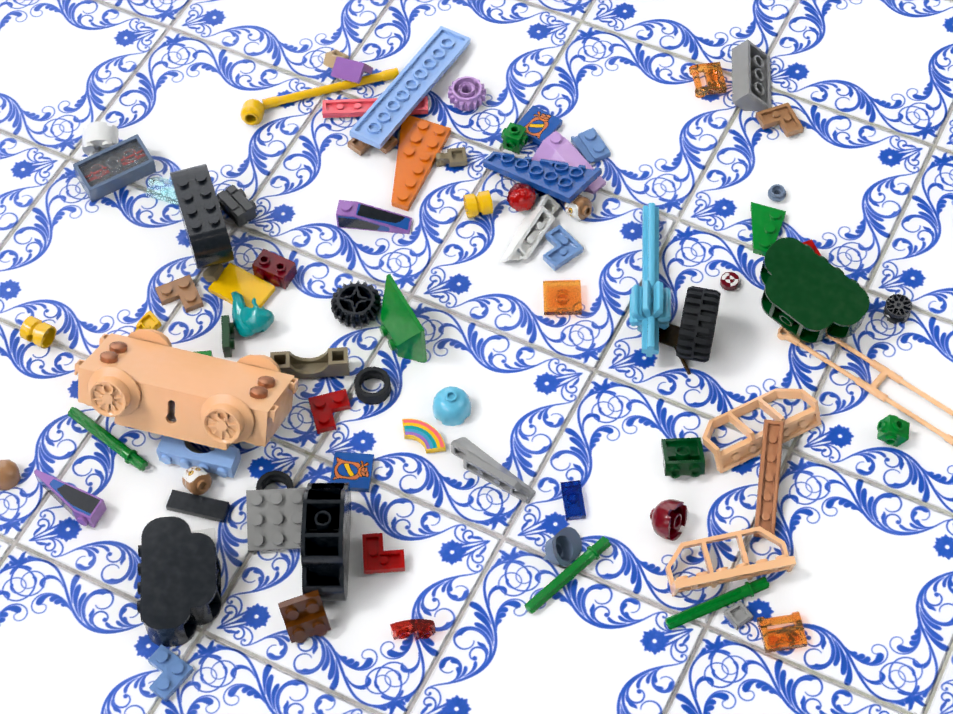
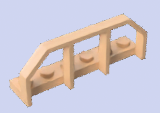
M775 388L709 420L702 437L703 444L714 454L717 470L723 473L761 454L763 431L754 435V432L739 420L738 417L761 408L775 421H784L783 443L822 424L818 401L803 389ZM776 399H802L811 407L784 419V416L768 403ZM730 422L747 438L720 451V448L710 440L714 429Z
M759 526L683 542L667 564L665 571L673 597L677 593L709 586L715 588L719 584L742 579L752 580L756 576L785 570L791 572L796 565V560L794 556L789 557L785 541ZM759 534L779 546L782 555L777 556L775 560L771 561L760 559L755 562L756 564L750 565L742 537ZM736 538L743 563L736 565V568L733 569L722 567L714 572L706 544ZM701 546L707 571L699 572L695 577L690 578L687 575L680 576L674 581L671 567L682 549Z

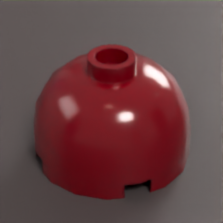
M668 499L661 501L652 509L650 520L653 530L657 535L670 541H675L682 534V532H679L680 527L685 526L687 520V506L683 505L684 502Z

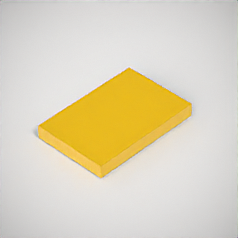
M231 262L223 270L218 280L208 287L210 293L232 305L231 293L237 291L244 297L245 305L249 308L254 307L252 304L253 298L256 299L258 307L261 308L276 290L272 284Z

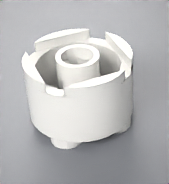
M91 122L87 124V128L82 130V150L88 157L119 143V131L113 124L111 127L107 125V122Z

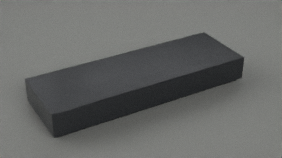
M173 489L166 505V509L223 523L230 507L229 502Z

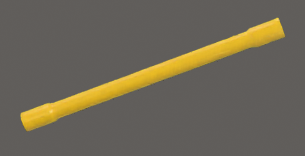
M396 67L362 76L359 84L345 80L282 96L262 99V103L265 109L278 107L286 103L395 79L399 72Z

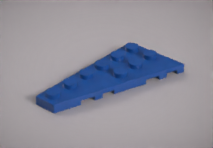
M494 151L483 160V167L520 183L528 184L536 190L569 204L602 174V168L595 167L594 170L586 169L585 165L573 167L565 162L546 159L535 161L532 160V157L527 156L524 159L515 158L514 154Z

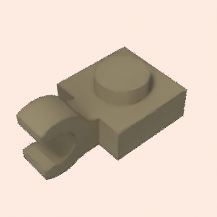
M465 147L447 149V153H436V167H442L449 163V167L467 166L468 161Z

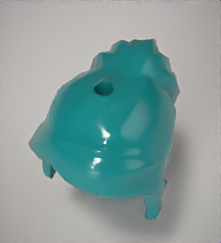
M237 291L231 293L233 299L232 318L236 331L241 336L250 337L255 333L264 332L274 322L273 313L264 307L259 308L255 298L252 299L254 307L249 308L246 307L244 297Z

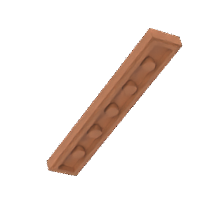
M764 419L754 527L760 526L775 535L784 421ZM754 534V535H753V537L764 538V537H762V536L759 535V534Z

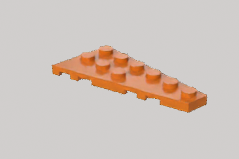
M411 115L401 124L391 200L393 207L409 211L435 163L436 153H440L451 134V128Z

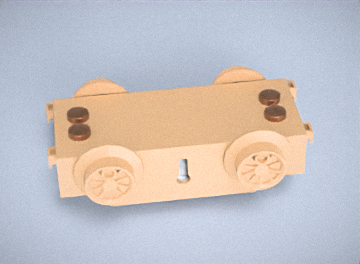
M150 329L136 330L131 332L128 337L104 333L99 340V347L86 360L79 359L75 364L74 375L78 374V402L92 406L101 415L115 417L114 424L222 450H227L231 444L240 442L265 447L292 410L293 394L298 390L299 379L294 378V375L281 373L277 362L266 355H247L240 358L237 362L173 348L167 336L162 332Z

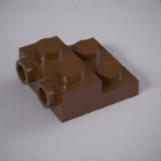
M318 590L278 603L291 643H303L309 637L314 635L324 636L327 631L331 630Z

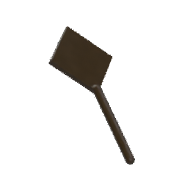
M669 323L667 329L659 328V342L673 347L676 351L680 327ZM679 358L687 374L690 375L691 372L685 360Z

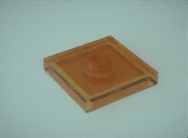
M580 280L543 281L544 315H582Z

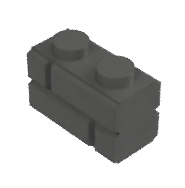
M231 185L225 191L223 190L217 194L219 206L238 227H242L248 221L250 222L256 218L255 209L257 207L253 200L246 198V194L241 188L237 189L235 185Z

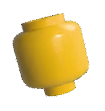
M249 99L242 106L241 119L248 125H257L263 120L265 107L259 100Z

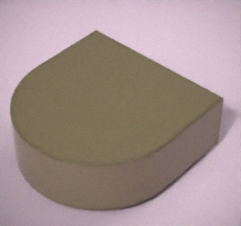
M217 264L207 268L203 273L204 279L207 282L217 281L224 270L223 265Z

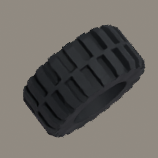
M695 286L687 289L676 349V356L679 358L704 363L709 361L721 293L719 291Z

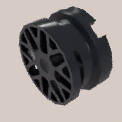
M893 294L889 296L883 311L887 321L893 324L905 323L909 319L912 302L905 295Z

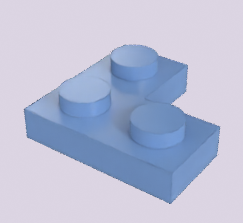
M558 225L545 235V238L554 248L543 255V260L554 271L583 252V247L561 225Z
M161 644L148 659L149 664L161 672L149 689L167 702L192 674L194 669Z

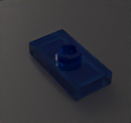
M580 480L560 482L566 521L586 519Z

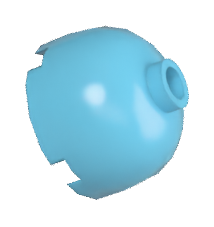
M453 386L445 387L437 392L432 406L434 417L446 426H456L464 423V420L467 417L469 418L471 414V402L468 394L464 390Z

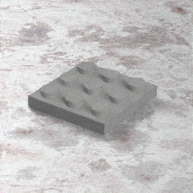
M307 487L246 490L248 552L300 549L303 494Z

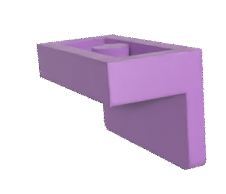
M337 56L331 76L359 84L363 73L372 74L373 67L362 62Z

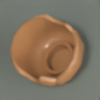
M10 459L0 460V490H9L15 487L21 479L19 468Z

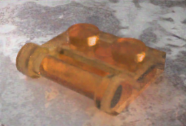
M720 62L696 64L689 67L697 98H702L705 95L726 93L727 87ZM701 72L704 73L706 87H702L699 76Z
M799 611L792 612L790 615L771 618L757 617V625L761 633L765 653L807 647L808 643ZM787 623L794 624V626L767 629L768 626L781 625Z

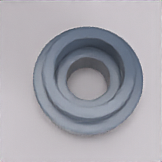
M775 184L769 188L768 197L772 201L779 202L785 199L786 191L782 185Z

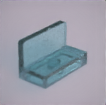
M162 177L149 178L146 196L178 205L172 180Z

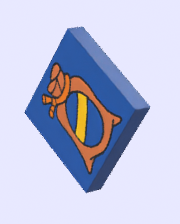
M533 105L517 124L527 128L528 140L541 145L545 138L560 128L563 120Z
M335 451L330 483H349L351 491L369 492L374 454Z

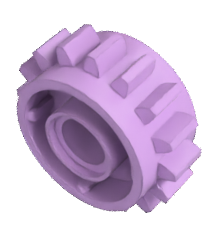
M465 76L453 81L452 86H449L448 98L450 99V104H454V108L471 111L482 106V101H485L486 89H484V83L481 84L479 79Z

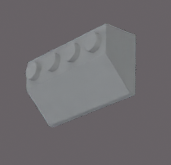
M746 40L732 48V101L744 111H762L772 108L770 56L751 41Z

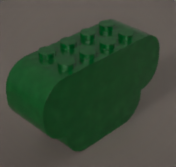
M781 238L774 242L767 250L760 271L761 281L765 285L761 306L770 318L805 343L820 342L827 335L843 339L850 337L861 326L870 305L868 294L860 287L856 280L849 279L840 268L832 266L824 256H819L812 247L807 244L804 245L795 238Z

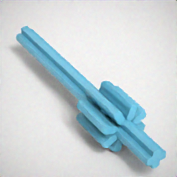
M655 203L643 206L642 286L634 285L631 288L629 322L631 326H637V331L642 333L641 353H646V357H652L653 354L658 355L659 328L667 329L671 320V290L668 287L663 288V283L659 281V207H655Z

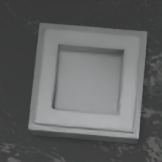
M741 601L725 610L723 614L736 630L753 619V615Z

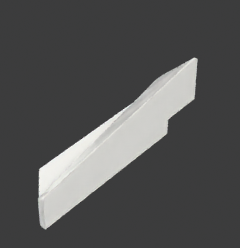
M546 194L536 198L535 203L502 255L501 262L526 260L530 257L555 220L553 214L560 208V205L550 195Z

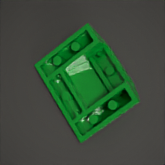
M388 274L386 276L380 316V332L383 337H387L389 348L391 351H395L398 357L425 363L427 362L425 330L391 274Z

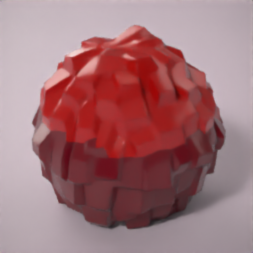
M516 183L510 188L507 201L509 206L516 211H528L535 203V189L528 184Z

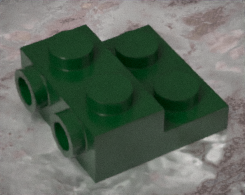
M701 437L661 439L665 476L678 478L681 475H690L692 477L705 475V457Z

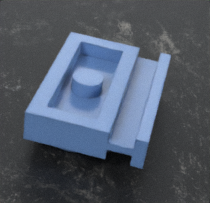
M594 127L579 133L576 137H571V143L589 164L599 162L611 156L610 150Z

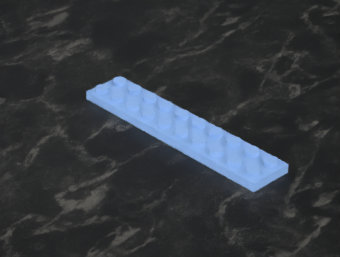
M440 26L349 131L350 136L381 149L469 46L471 38Z

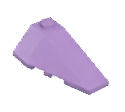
M557 131L542 141L532 158L535 161L546 159L565 162L573 167L585 165L586 169L594 170L569 140ZM599 176L584 191L595 194L606 185V181Z

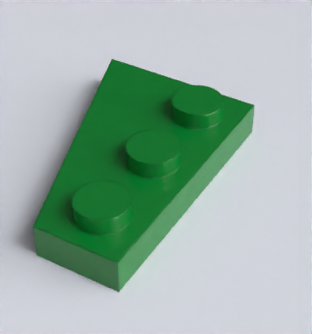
M751 202L752 250L755 254L765 256L767 250L777 241L786 211Z

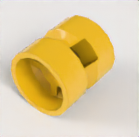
M489 190L478 192L477 196L472 193L463 195L467 218L476 217L479 212L482 215L493 213V204Z
M33 316L27 317L20 328L21 338L33 342L44 349L52 344L56 336V328L46 322L42 323V320Z

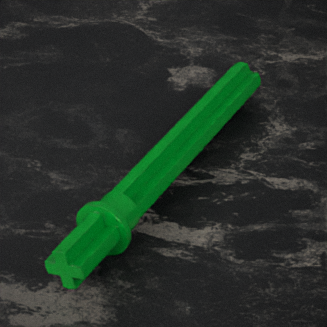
M70 408L67 413L69 417L124 458L127 464H132L139 471L146 469L148 462L140 457L136 450H131L78 408Z
M603 536L595 544L588 546L587 551L524 605L526 610L531 614L536 612L595 559L598 560L600 558L599 555L611 546L609 539Z
M765 576L750 583L747 581L743 586L666 618L665 623L668 629H674L749 596L752 598L754 594L769 588V582Z

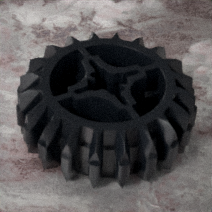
M359 280L355 284L351 281L349 285L343 283L342 288L337 287V292L333 293V298L331 299V311L335 319H338L340 324L345 322L346 327L350 324L353 328L356 325L362 328L364 323L369 325L370 320L375 321L376 316H379L382 308L381 296L377 289H374L372 284L368 286L366 281L363 284H360Z

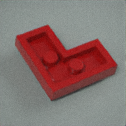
M346 389L308 398L317 434L336 430L332 413L351 409Z
M382 533L362 534L364 574L405 571L404 549L384 551Z

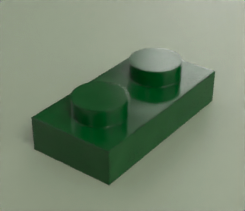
M229 315L221 316L222 350L224 358L232 357V350L235 349V340L231 335L235 334L234 322H230Z

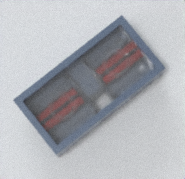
M138 134L73 164L75 175L91 202L156 172L154 159Z

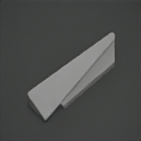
M461 437L451 442V453L463 459L464 469L527 504L536 494L535 490L466 437Z

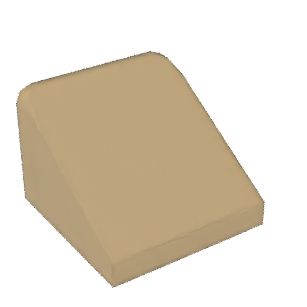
M334 49L325 54L323 64L333 69L337 56L346 59L349 56Z

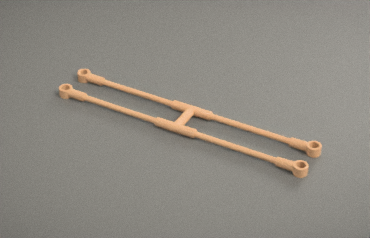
M780 327L778 329L777 337L780 340H787L795 346L806 350L853 380L855 384L883 402L886 401L944 438V441L953 445V436L945 434L890 399L888 395L877 388L889 377L953 416V410L911 385L903 377L886 366L870 359L838 338L826 336L881 372L871 384L860 377H855L803 344L785 328Z

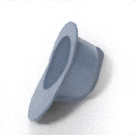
M565 527L546 542V555L543 559L549 560L555 565L568 566L581 553L582 541L578 532L572 527Z

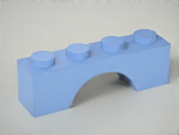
M164 435L156 450L159 461L165 464L172 463L185 469L200 466L206 472L217 474L223 478H234L241 460L239 448L229 446L227 450L215 448L208 453H195L186 447L184 440Z

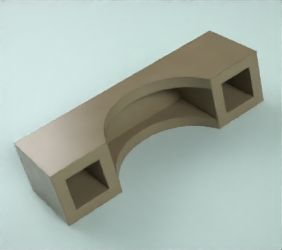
M347 347L328 348L324 354L314 358L298 357L290 351L270 352V358L277 362L281 373L294 375V378L307 379L350 375Z

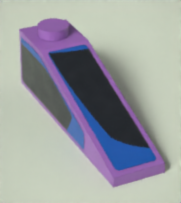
M339 200L336 211L338 228L410 234L412 217L357 201Z
M35 469L34 474L37 481L79 524L83 526L89 525L93 528L96 526L107 509L103 499Z

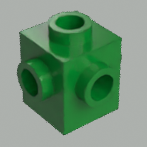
M510 122L501 134L503 148L520 154L528 141L527 128Z
M890 414L878 422L877 439L884 441L888 445L898 447L909 440L910 423Z

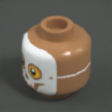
M579 194L570 204L565 202V211L569 216L577 220H584L592 212V203L590 199Z
M193 466L183 474L182 483L192 494L202 495L211 487L212 478L200 466Z

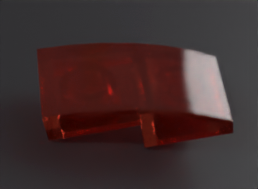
M410 619L390 624L394 640L407 638L412 633H414L416 640L420 638L427 639L436 633L433 620Z

